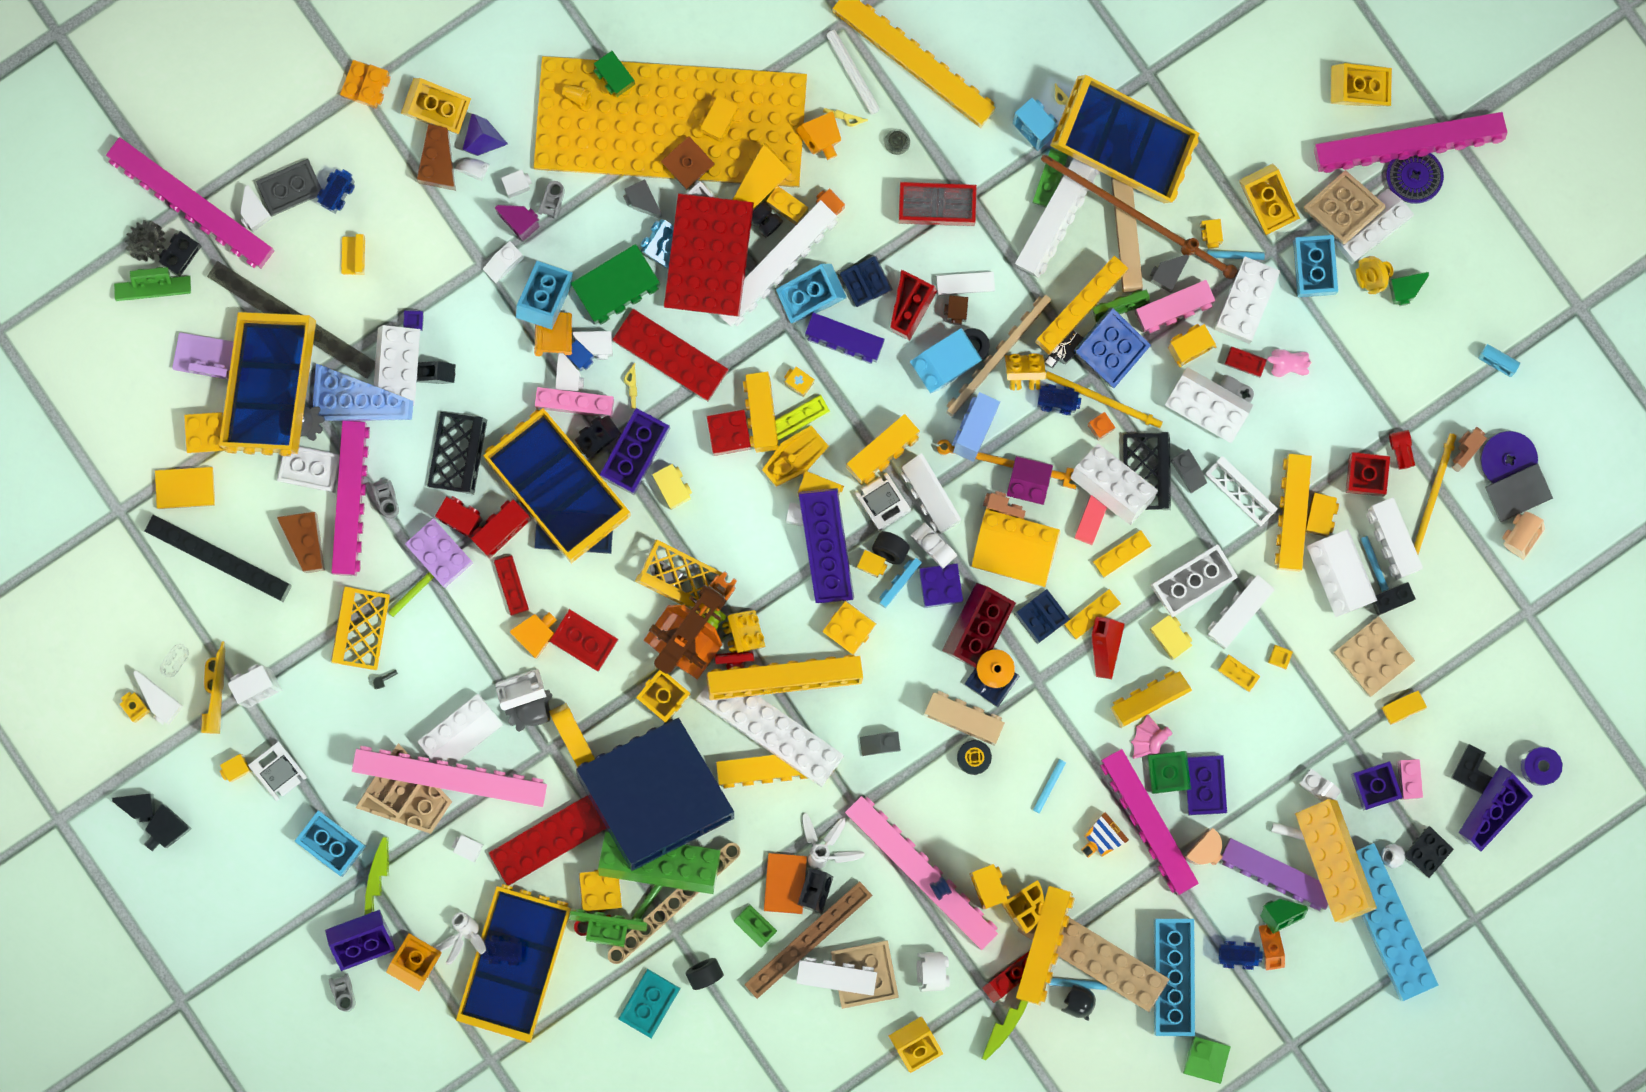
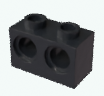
M182 231L173 235L170 240V246L160 253V260L158 261L162 266L168 267L178 277H181L202 247ZM188 241V247L184 250L180 249V243ZM176 256L178 258L177 263L169 265V259Z
M609 415L603 418L598 416L590 422L592 424L590 427L587 426L579 431L580 436L575 439V442L587 459L598 454L621 435V432Z
M1406 582L1375 595L1377 601L1372 604L1377 616L1410 603L1416 600L1409 582Z
M809 868L798 905L807 910L823 913L834 877L827 872Z

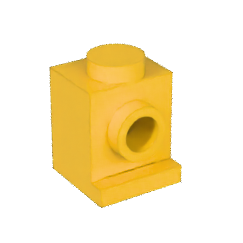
M1221 219L1201 221L1200 228L1204 227V230H1201L1202 241H1206L1208 249L1218 248L1223 243Z
M128 692L121 698L123 702L119 705L134 723L151 712L135 692L133 694ZM135 702L136 707L134 709H130L129 707L130 703Z

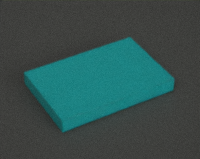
M647 969L618 1020L652 1039L681 988Z

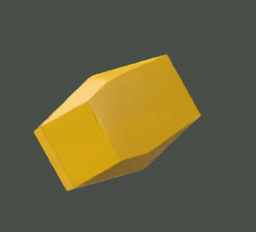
M809 426L783 441L779 445V450L774 452L762 471L777 487L804 474V471H808L829 445L812 426Z

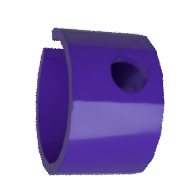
M1549 747L1532 749L1528 751L1529 753L1526 758L1521 761L1523 777L1527 782L1535 786H1545L1554 783L1562 773L1563 763L1561 757L1555 750ZM1542 760L1547 761L1549 764V768L1545 772L1540 771L1538 768V764Z

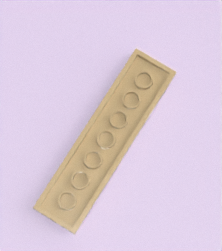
M1069 917L1067 927H1063L1062 935H1064L1062 945L1058 946L1056 951L1059 954L1058 956L1150 1013L1170 979ZM1037 924L1026 934L1019 928L1017 931L1033 940Z

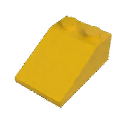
M1348 63L1331 66V104L1391 106L1392 68Z
M413 78L401 114L430 125L446 127L448 131L459 134L471 98L422 78Z
M1273 163L1239 180L1265 235L1300 219L1281 173Z

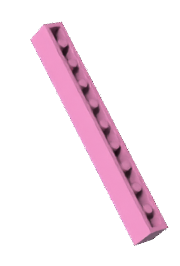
M360 746V749L356 748L352 765V772L539 807H543L547 784L543 783L544 779L532 777V781L524 780L525 776L513 774V777L505 776L506 772L494 770V774L486 773L487 769L475 767V770L467 769L468 765L456 763V767L449 766L447 761L442 760L432 763L426 757L418 756L416 760L411 759L409 754L399 753L398 756L391 755V751L380 749L378 753L373 752L372 747Z
M861 796L845 814L983 950L998 935L996 932L997 926L990 920L986 922L982 918L984 913L977 906L973 909L968 904L971 900L963 892L959 895L954 890L957 886L950 879L946 882L952 893L946 894L941 900H938L929 884L938 882L943 872L936 865L932 867L928 863L930 859L922 851L918 853L914 849L916 845L909 838L905 840L900 835L902 831L895 824L891 826L886 821L888 817L881 810L877 812L873 808L875 804L868 797L864 799Z

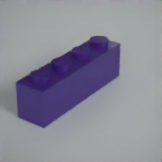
M814 312L805 332L808 341L815 344L822 342L826 344L825 347L835 351L837 348L844 351L843 354L850 357L857 355L862 357V361L872 364V362L877 363L885 342L884 338Z

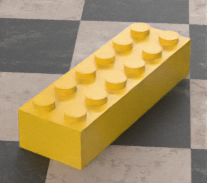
M1327 799L1295 813L1334 922L1344 923L1377 909L1338 801Z

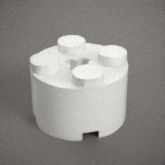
M943 952L918 953V957H921V960L917 961L918 983L922 982V987H919L920 992L944 991L945 987L950 986L949 975H946V968L949 967L948 956H945Z

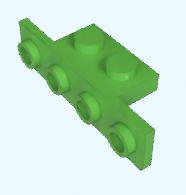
M168 267L130 271L131 282L114 283L115 301L191 293V276L171 278Z
M580 909L570 911V920L588 923L587 942L624 947L627 929L647 932V923L642 919L633 918L632 920H627L619 915L608 917L600 912L589 914Z

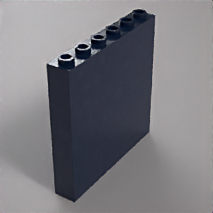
M679 717L674 720L669 719L658 728H651L645 735L641 737L636 736L629 743L618 745L607 754L602 753L595 760L589 763L584 762L576 769L577 778L631 871L734 819L733 808Z

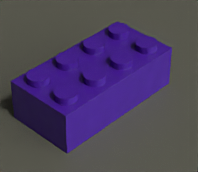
M636 408L600 473L601 478L635 495L671 429L670 425Z

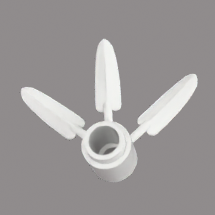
M807 813L803 814L804 833L807 842L813 845L808 856V863L811 867L821 869L830 859H834L836 863L858 860L864 856L865 853L862 851L834 853V856H830L827 847L828 845H834L845 826V818L840 819L829 831L824 839L825 845H816L818 839L811 819Z
M462 912L457 913L452 919L453 927L459 933L434 946L439 951L453 946L446 961L447 965L452 964L460 953L464 941L461 940L462 936L466 939L471 938V943L480 954L486 951L482 938L477 934L479 930L478 923L467 913Z

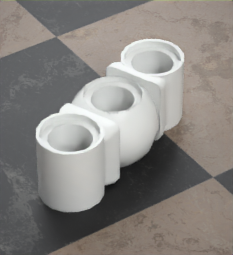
M925 522L910 535L941 568L946 567L957 557L954 550Z

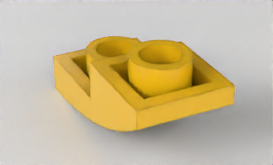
M1416 691L1382 707V710L1389 724L1392 725L1406 719L1410 715L1425 710L1427 706L1420 692Z

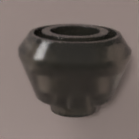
M894 129L886 135L884 144L891 154L901 155L909 149L910 137L905 131Z

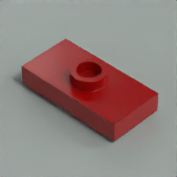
M1231 346L1224 365L1260 378L1267 359Z

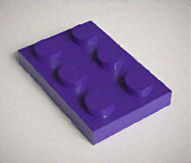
M1224 755L1187 757L1191 790H1187L1188 816L1227 813Z

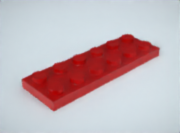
M632 309L612 339L619 346L709 402L729 371L725 366L635 309Z
M587 795L489 852V855L506 885L510 886L607 828Z

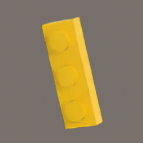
M1140 530L1093 561V563L1104 578L1152 545Z
M1109 589L1065 623L1064 626L1075 639H1078L1094 626L1096 617H1106L1121 603Z

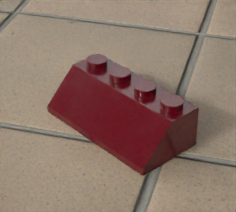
M976 583L942 651L977 669L979 658L985 652L993 650L1016 602L988 586Z

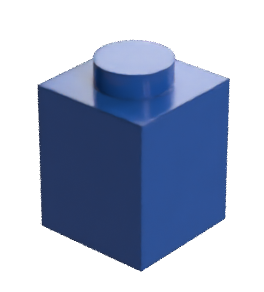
M578 340L572 344V354L565 355L580 371L583 369L587 370L594 363L592 361L594 356Z

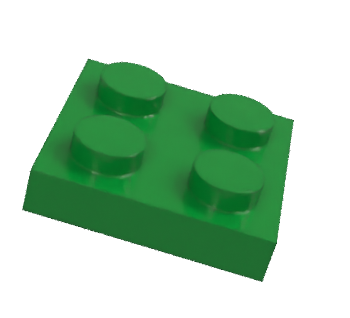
M1187 751L1148 755L1152 794L1191 790Z

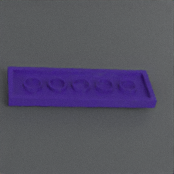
M838 488L799 492L815 603L853 600L854 592Z

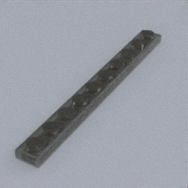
M219 261L215 263L207 276L262 313L302 315ZM316 324L313 345L368 379L375 369V361ZM291 330L304 339L305 330Z

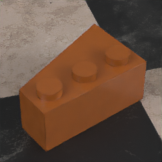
M428 124L417 181L419 184L456 191L449 131L446 127Z
M310 512L277 517L303 572L325 571L317 513Z

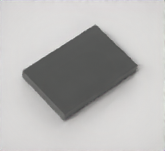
M309 159L256 181L271 217L324 194Z
M1538 463L1485 487L1500 522L1553 499Z

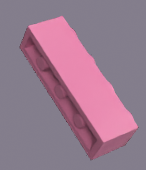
M1204 280L1136 309L1135 314L1143 332L1149 331L1151 334L1160 330L1159 326L1166 324L1170 326L1178 322L1177 319L1184 316V319L1195 315L1194 311L1199 309L1205 311L1212 308L1215 298L1207 280Z
M537 387L535 407L536 409L544 408L550 411L605 417L609 415L612 418L614 397Z

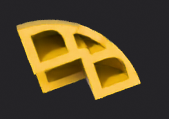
M1039 881L1033 882L1009 898L1008 901L1002 903L1008 915L1025 934L1035 927L1041 917L1044 895Z

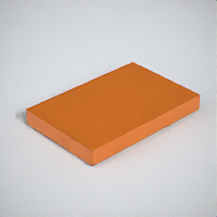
M768 853L764 911L803 913V907L799 906L798 902L805 883L807 856Z

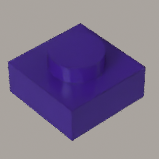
M404 310L403 327L423 331L424 312Z

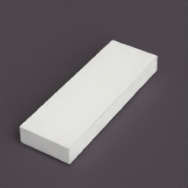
M994 272L936 276L938 296L995 291Z

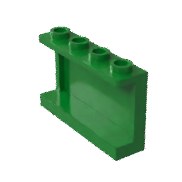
M634 244L573 281L571 286L579 296L594 323H600L601 325L607 322L612 314L616 313L618 315L625 311V306L630 303L634 305L640 302L645 294L651 295L658 291L660 282L637 244Z

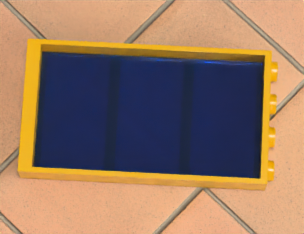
M1088 75L1077 76L1050 146L1162 203H1172L1178 195V187L1184 180L1185 169L1191 162V154L1198 144L1200 133Z
M238 312L219 446L225 449V452L236 454L237 451H243V453L250 455L255 454V452H261V454L269 456L273 455V453H279L281 456L298 454L316 320L310 315Z
M543 408L540 411L537 409L529 416V420L525 423L524 421L520 422L515 427L514 432L511 434L507 433L501 437L500 443L485 450L486 454L483 456L489 466L572 564L631 517V513Z
M502 884L501 887L496 886L481 936L486 946V951L483 954H480L478 951L476 952L456 1021L531 1043L572 908L568 907L569 903L559 900L557 904L549 902V897L539 895L538 898L532 897V892L520 889V893L512 891V886Z

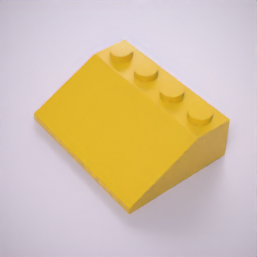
M986 509L971 567L1046 587L1061 531L1060 529Z

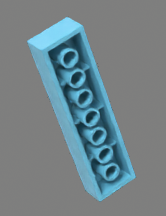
M1371 843L1356 850L1377 909L1363 914L1362 918L1400 1001H1405L1439 986L1375 844Z

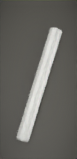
M836 30L829 31L827 38L871 115L877 113L880 110Z

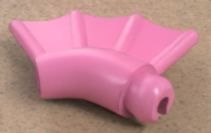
M1146 715L1144 722L1136 726V736L1131 741L1134 746L1132 758L1136 759L1150 754H1160L1161 745L1172 735L1171 730L1168 727L1160 729L1153 719Z

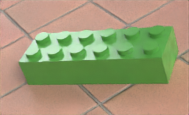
M605 831L598 872L599 876L714 894L720 863V850L684 844L631 871L610 833Z

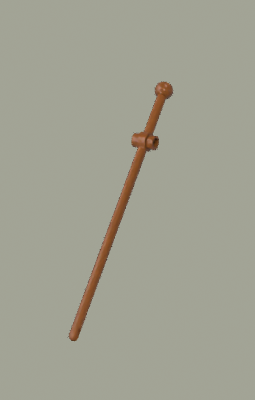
M1042 155L1041 160L1182 246L1181 252L1183 255H1197L1223 271V275L1227 279H1233L1237 274L1238 270L1235 265H1226L1198 248L1199 242L1197 239H1183L1051 157Z

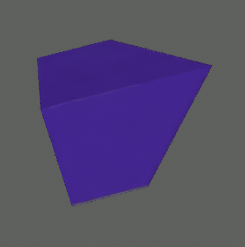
M471 113L463 151L479 156L508 145L487 119Z

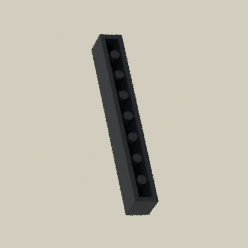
M154 514L144 532L281 602L285 601L292 587L291 584Z

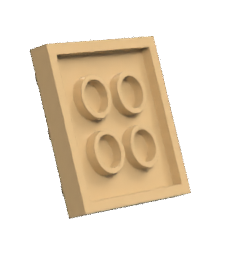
M1346 170L1304 206V210L1343 245L1385 209V204Z
M1379 616L1333 652L1369 697L1373 696L1415 661Z
M888 940L831 951L832 961L836 962L835 966L843 967V963L855 965L854 969L862 970V966L872 967L874 968L873 972H877L874 996L838 990L842 1009L899 998Z

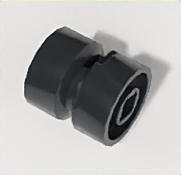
M763 202L753 210L751 223L754 226H759L758 231L767 238L783 223V220L776 213L772 214V208L766 202ZM768 218L769 221L764 224L763 222Z

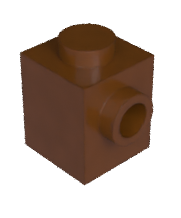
M949 295V302L944 305V315L947 316V321H951V324L962 325V322H966L968 297Z

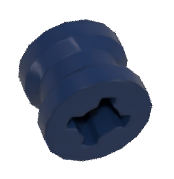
M943 876L939 878L938 882L929 884L938 900H941L944 895L952 893Z

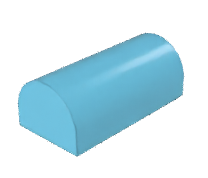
M1486 344L1478 357L1479 360L1509 377H1512L1520 366L1519 361L1489 344Z

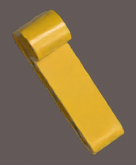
M567 703L550 710L551 718L577 768L584 762L589 763L595 760Z

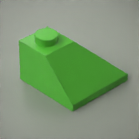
M1193 1036L1183 1074L1221 1084L1231 1046Z

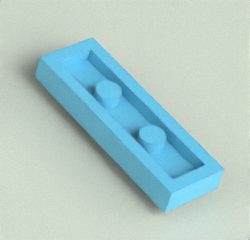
M915 558L912 561L910 559L903 567L905 572L901 576L898 574L891 582L893 587L889 591L886 589L879 597L881 599L880 605L885 609L922 564L920 560Z

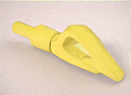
M1055 83L1056 102L1060 105H1066L1069 98ZM1058 94L1062 95V101H1059ZM1078 112L1077 117L1082 121L1085 117Z
M827 108L823 110V113L833 111L835 118L844 119L846 125L850 127L868 121V119L847 114L837 109L836 111ZM849 120H856L857 122L851 124Z
M636 363L632 365L624 377V382L630 387L631 409H636ZM631 373L632 379L628 381V375Z

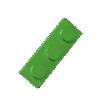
M1050 149L1048 155L1065 166L1068 158L1067 154ZM1045 164L1032 203L1047 207L1059 185L1062 176L1061 172Z
M1147 289L1143 291L1138 290L1126 297L1121 296L1114 299V301L1098 304L1093 308V317L1096 323L1110 307L1119 314H1123L1150 304Z

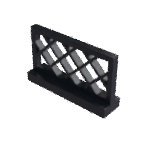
M440 412L427 487L474 495L487 419L478 416L473 417ZM445 417L452 418L456 423L448 430L444 426ZM466 420L473 421L472 428L465 433L460 424ZM459 427L463 435L454 440L450 432ZM448 435L452 443L443 448L440 444L441 439ZM466 437L469 445L462 451L457 443ZM455 445L460 453L451 459L446 451ZM444 453L449 461L440 467L437 459ZM462 456L466 461L465 466L458 470L454 461ZM452 464L456 473L448 478L443 470ZM441 472L446 480L441 484H433L434 476ZM457 475L462 479L461 488L454 487L450 482Z
M1170 433L1123 434V463L1128 466V460L1134 455L1141 462L1133 470L1134 472L1144 464L1151 471L1144 479L1147 480L1152 474L1158 478V484L1155 486L1156 489L1158 488V494L1156 493L1158 506L1149 505L1145 510H1171ZM1128 438H1136L1140 442L1134 451L1128 447ZM1149 438H1158V445L1153 450L1144 444ZM1142 446L1150 451L1143 461L1135 454ZM1152 454L1158 459V464L1153 470L1145 463Z

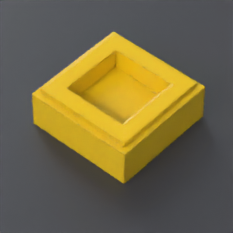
M1274 645L1268 663L1286 670L1293 651Z

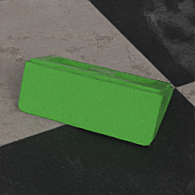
M750 904L734 920L761 948L777 932Z

